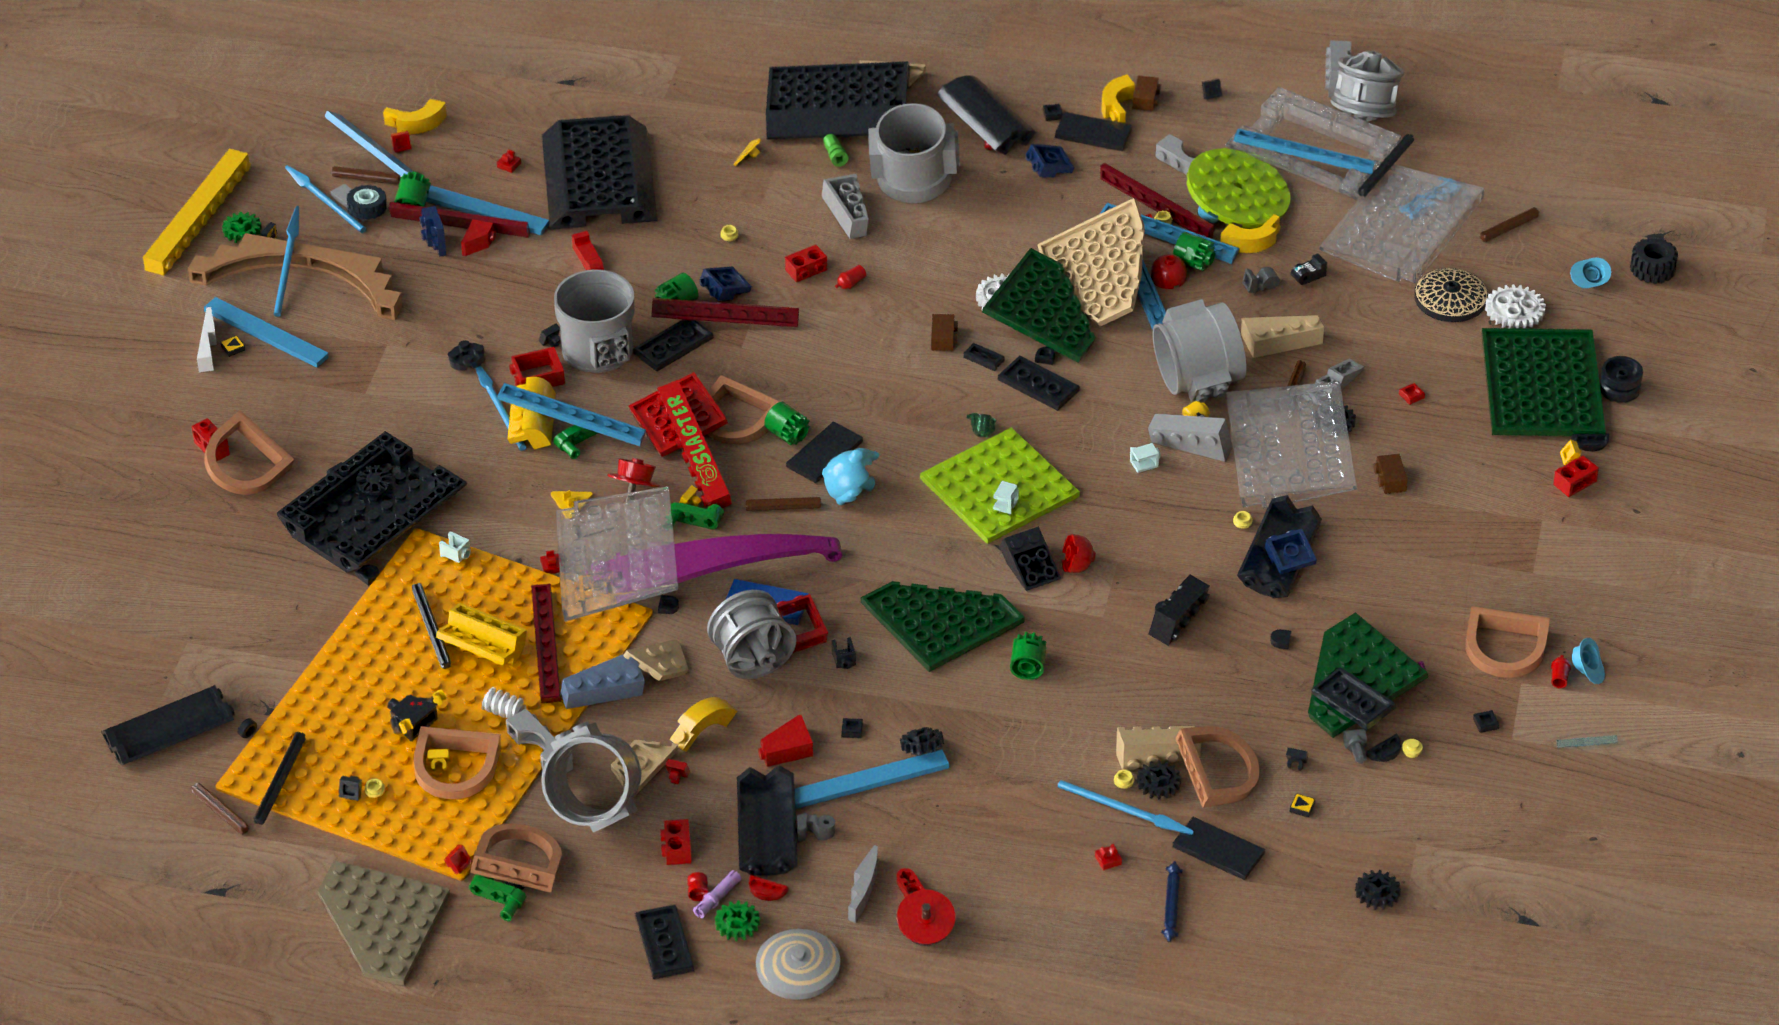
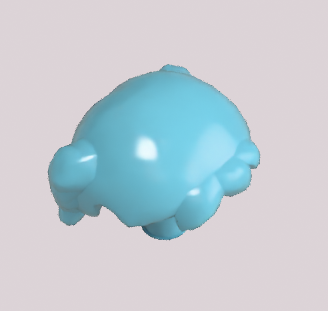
M867 448L845 451L834 457L823 469L822 475L826 489L838 505L842 506L845 503L856 500V496L863 489L871 491L874 488L875 479L872 476L869 477L865 466L871 465L872 461L879 458L878 452Z

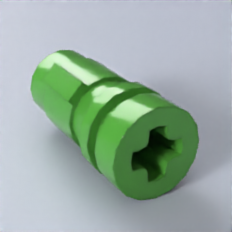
M826 135L823 142L832 164L837 167L845 165L848 161V155L844 147H842L836 135Z

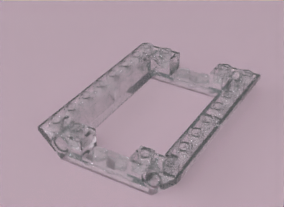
M1280 87L1261 105V115L1251 127L1243 125L1240 128L1269 135L1283 119H1287L1369 152L1368 160L1375 161L1373 171L1401 140V135ZM1235 134L1226 143V147L1243 151L1251 157L1268 163L1271 166L1355 200L1360 198L1357 190L1371 175L1351 168L1343 179L1338 175L1286 154L1234 142Z

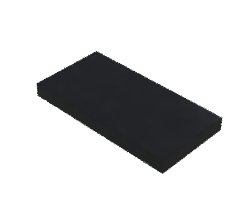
M1064 112L1055 132V138L1123 151L1132 130V125Z
M682 319L633 348V354L658 372L712 340L713 333L696 320Z
M1020 355L998 375V381L1057 411L1080 391L1079 385Z
M833 421L786 462V467L817 483L823 478L822 471L827 464L839 454L856 449L863 442V437Z
M1341 667L1311 689L1314 696L1366 730L1370 729L1396 708V704Z
M1192 817L1185 826L1193 830V834L1180 832L1172 846L1243 880L1248 877L1265 854L1264 848L1196 817Z
M676 904L635 912L636 922L653 980L694 972V965Z

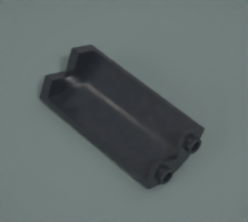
M966 75L958 77L944 84L936 94L991 147L1004 155L1008 153L1016 141L1027 146L1036 133L975 76Z
M1288 495L1271 499L1237 574L1244 586L1272 598L1288 597L1300 569L1280 575L1275 563L1271 562L1265 549L1266 539L1273 535L1285 534L1290 530L1302 529L1311 546L1322 521L1313 505L1297 509Z
M213 685L133 719L104 729L101 733L109 750L115 754L116 761L120 765H125L233 721L235 712L231 704L228 705L227 702H222L223 694L220 688H216Z
M780 765L776 766L766 775L749 767L737 777L739 870L753 876L786 874L798 866L794 773Z

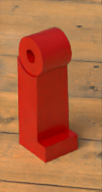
M588 231L572 234V248L586 270H604L602 260L590 240Z

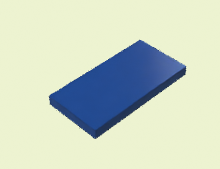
M734 579L726 599L739 592L762 590L769 593L777 604L778 602L789 601L799 595L805 596L809 593ZM804 610L783 616L782 618L786 623L798 625Z

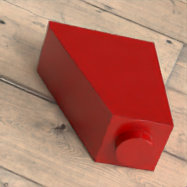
M797 715L761 739V748H758L760 760H764L766 767L813 757V742L802 715Z

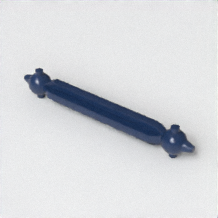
M1173 861L1169 867L1166 866V870L1169 872L1164 919L1166 929L1161 930V934H1164L1168 942H1171L1174 937H1178V933L1175 931L1180 880L1178 874L1182 873L1183 869H1180L1176 861Z

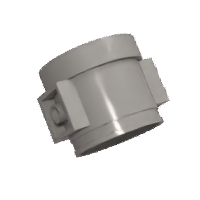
M922 104L899 105L882 115L876 128H868L871 178H877L879 187L890 198L905 203H922L932 200L948 188L953 174H957V166H960L959 155L956 156V154H959V142H955L958 141V130H954V123L945 124L943 117L933 108ZM913 147H923L924 149H928L926 151L915 154H903L898 152L900 150Z
M606 270L581 271L564 279L558 285L554 294L555 315L560 324L561 348L564 359L572 367L590 373L607 372L619 368L630 360L633 353L632 318L635 313V302L631 284L621 275Z
M1201 299L1168 308L1162 321L1163 324L1154 325L1153 345L1157 363L1163 380L1172 394L1176 395L1184 391L1188 392L1191 402H1204L1209 397L1214 396L1218 398L1225 395L1230 383L1245 378L1246 357L1242 338L1234 316L1225 303L1220 302L1205 307L1204 301Z
M586 721L573 727L574 732L568 730L555 736L556 741L550 743L553 751L547 758L543 768L542 789L547 803L559 817L576 825L590 826L592 831L595 832L638 811L633 797L640 786L641 766L635 751L627 742L617 736L601 733L596 722L589 724ZM581 743H597L607 747L618 757L625 773L624 792L619 802L612 809H595L583 804L575 797L567 781L568 760L575 748Z

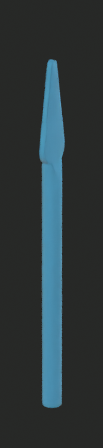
M288 165L285 166L300 187H306L359 232L364 233L366 231L365 226L313 185L308 176Z
M299 206L295 207L286 230L288 240L274 309V316L276 317L281 316L295 238L299 235Z
M479 366L476 368L480 384L486 388L505 425L509 429L510 416L501 400L497 399L498 395L493 387V380ZM523 441L516 443L520 451L526 449Z
M1062 780L1058 783V788L1148 820L1159 828L1193 834V830L1165 815L1149 813Z

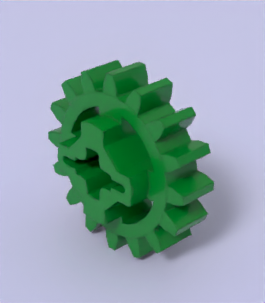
M239 212L237 215L233 213V217L227 216V220H223L222 225L224 237H228V241L234 239L235 243L241 241L245 233L257 235L261 234L262 229L260 218L256 217L255 214L249 215V212L245 214Z
M737 900L736 904L729 901V906L723 904L722 910H717V916H715L716 931H720V936L727 935V940L731 939V937H734L735 941H738L740 937L746 940L747 935L753 937V931L758 932V926L760 925L759 911H755L754 905L748 907L747 901L744 904H740V900Z

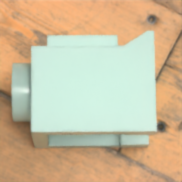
M1153 443L1137 448L1130 447V462L1137 473L1158 467L1161 455L1159 449L1155 448Z
M1005 481L1001 482L993 495L994 499H998L993 506L994 510L1011 514V508H1014L1019 500L1017 485Z
M450 531L448 533L449 545L443 541L439 542L440 557H447L460 563L463 559H467L470 556L469 539Z

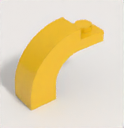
M1128 74L1113 79L1104 87L1101 111L1105 119L1111 117L1112 121L1125 123L1126 112L1120 103L1132 99L1135 90V83Z
M429 99L423 108L413 112H404L386 107L383 111L384 124L397 128V133L408 131L409 135L430 131L439 126L447 117L446 102Z
M1273 214L1263 226L1256 229H1244L1230 223L1221 232L1220 242L1239 248V253H1256L1266 250L1276 243V235L1281 228V225H1279L1280 217Z
M710 697L703 699L691 706L678 719L677 722L680 725L670 740L678 744L682 751L687 752L704 729L713 724L727 727L738 711L722 698Z

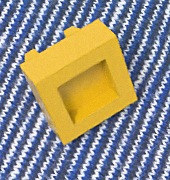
M1570 440L1560 451L1564 465L1581 457L1582 453L1577 441Z
M691 485L682 495L679 503L699 507L698 504L702 500L695 496L698 489Z
M448 749L428 750V759L431 762L432 770L436 769L435 765L438 762L443 764V770L447 769L446 761H450Z

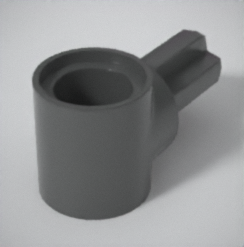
M1365 729L1344 731L1343 741L1345 749L1353 752L1356 762L1363 764L1367 760L1364 750L1367 746Z

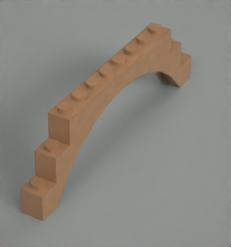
M245 233L238 247L220 244L213 258L195 255L188 268L190 283L209 285L226 276L246 270L283 266L287 241ZM294 242L290 266L326 272L347 281L360 290L371 302L378 317L396 320L403 306L401 292L392 291L391 275L383 274L382 258Z

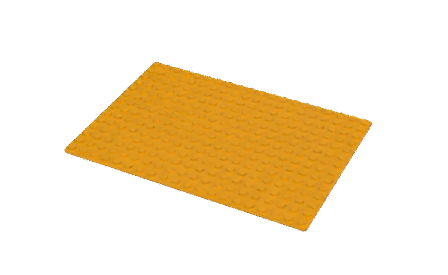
M416 528L216 784V790L259 806L295 733H304L306 740L271 811L463 881L471 871L474 854L482 834L489 828L504 824L543 770L541 768L540 756L544 751L543 748L529 743L518 745L507 733V718H502L500 715H494L486 710H482V701L490 688L495 687L496 692L502 690L503 695L508 692L510 697L516 695L517 700L523 698V705L527 706V710L531 714L536 715L538 721L549 729L550 734L554 738L565 731L571 730L587 708V706L566 709L562 697L561 702L541 704L531 585L551 584L560 693L564 678L625 654L653 615V610L633 602L617 603L616 596L471 546L470 556L467 559H463L460 563L447 557H440L439 542L443 541L449 545V539ZM422 584L439 629L448 624L449 610L459 603L526 629L525 645L518 660L514 664L507 662L504 665H499L487 658L479 657L477 654L444 642L451 660V667L441 668L412 592V585ZM443 690L447 699L442 700V705L436 706L438 719L429 727L500 734L501 752L491 782L480 792L460 799H444L426 792L418 784L414 771V753L418 737L410 741L403 734H394L390 724L391 710L387 707L388 702L392 698L401 701L407 695L430 698L436 691ZM429 748V750H438V749H441V748ZM448 749L450 761H446V770H443L441 762L436 763V769L432 770L428 754L424 768L433 779L447 784L462 783L479 773L485 763L487 753ZM352 775L362 779L361 798L359 801L339 797V782L342 776L350 777ZM374 778L381 780L385 786V792L375 798L367 796L364 790L367 781ZM457 845H463L472 859V862L461 874H454L451 867H447L444 862L445 857Z

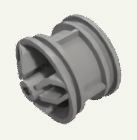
M1366 51L1359 53L1357 56L1339 58V76L1336 89L1334 90L1335 96L1331 98V104L1348 116L1354 114L1353 120L1367 123L1376 120L1378 117H1392L1396 115L1397 109L1395 106L1397 103L1398 87L1401 83L1400 77L1404 76L1405 71L1389 58L1381 59L1382 54L1380 52Z
M747 590L727 598L714 610L707 625L708 636L713 644L723 652L729 671L741 679H756L774 672L789 659L796 645L794 630L781 618L774 598L762 590Z

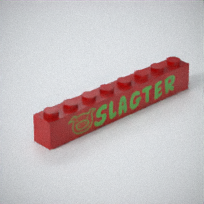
M676 380L658 387L659 395L656 396L660 407L664 406L665 410H662L666 421L670 420L671 422L669 428L672 435H677V438H675L676 444L679 449L682 448L684 451L681 454L685 464L688 462L690 464L688 470L691 477H695L697 480L694 482L698 489L697 491H702L703 493L701 499L704 506L709 507L712 504H717L724 508L732 505L729 491L679 381Z

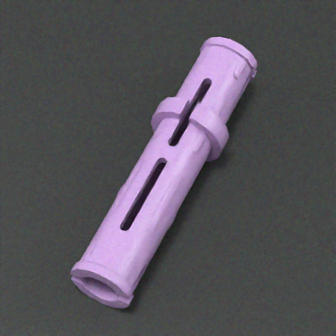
M732 870L710 893L704 895V899L694 907V914L697 917L704 918L712 908H716L719 901L741 881L740 874L737 871L734 873V870Z

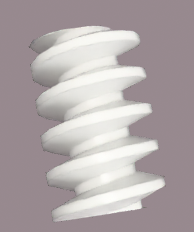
M495 687L490 688L486 693L481 706L482 710L507 719L527 709V706L523 705V698L517 700L516 695L510 697L508 692L503 695V691L498 690L496 692Z

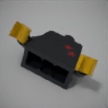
M438 690L430 698L415 697L413 695H407L401 701L392 698L388 702L387 707L391 710L390 724L394 734H403L410 741H413L419 736L421 726L429 727L438 719L436 706L442 705V700L447 699L444 691Z

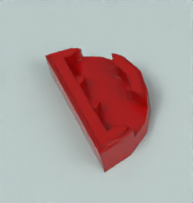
M750 875V892L760 900H778L789 891V886Z

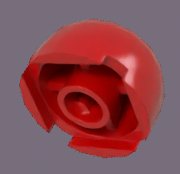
M1166 254L1158 257L1152 264L1151 279L1154 280L1156 286L1163 289H1174V286L1179 285L1180 287L1186 282L1187 268L1180 257Z
M1075 534L1067 536L1062 553H1066L1065 559H1062V568L1064 572H1083L1090 566L1091 562L1095 561L1096 552L1093 551V546L1086 537Z

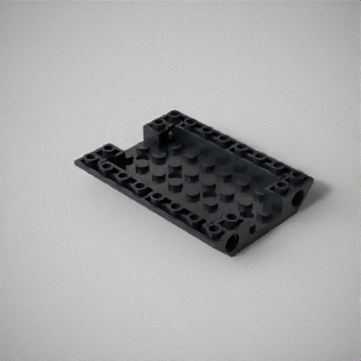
M903 61L769 67L766 102L767 140L823 138L828 134H834L836 137L869 136L868 128H876L882 115L896 106L907 104L910 63Z
M629 115L558 120L542 134L550 229L586 227L585 216L621 213L622 224L657 221L646 126Z
M385 431L279 510L277 516L292 538L348 573L364 565L464 488L467 482L441 465L433 470L424 466L413 458L412 447ZM370 465L371 467L380 465V468H387L392 476V486L381 495L372 496L364 494L358 489L356 483L359 471H363Z

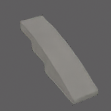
M1349 358L1330 367L1327 375L1316 379L1315 386L1303 392L1302 398L1316 406L1325 402L1353 381L1363 371L1364 366Z
M876 845L872 847L854 872V886L851 889V903L848 906V920L854 923L857 922L864 911L873 891L878 865V846Z

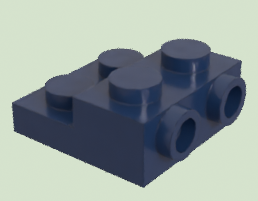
M1031 144L1026 152V160L1031 162L1033 172H1037L1039 177L1054 178L1057 172L1072 173L1074 170V166L1062 146Z
M436 206L422 208V216L419 217L420 225L423 227V230H421L422 240H426L428 247L433 246L434 251L437 250L439 257L447 256L444 227Z
M733 266L704 268L699 280L700 285L709 290L710 296L715 297L718 301L733 300L735 294L750 293L752 288Z
M1302 529L1290 530L1285 534L1273 535L1266 539L1265 549L1271 562L1275 563L1280 575L1314 565L1317 562Z

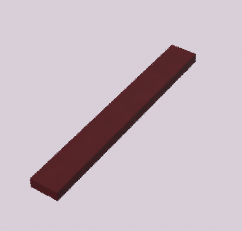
M1105 162L1100 165V179L1156 212H1169L1172 221L1189 231L1213 239V224Z
M390 202L389 204L391 217L419 222V217L422 216L421 209L427 208ZM437 209L442 225L468 229L474 219L493 223L496 233L527 238L530 235L528 222Z
M653 298L651 317L798 327L799 308Z
M551 584L531 585L541 704L561 702Z

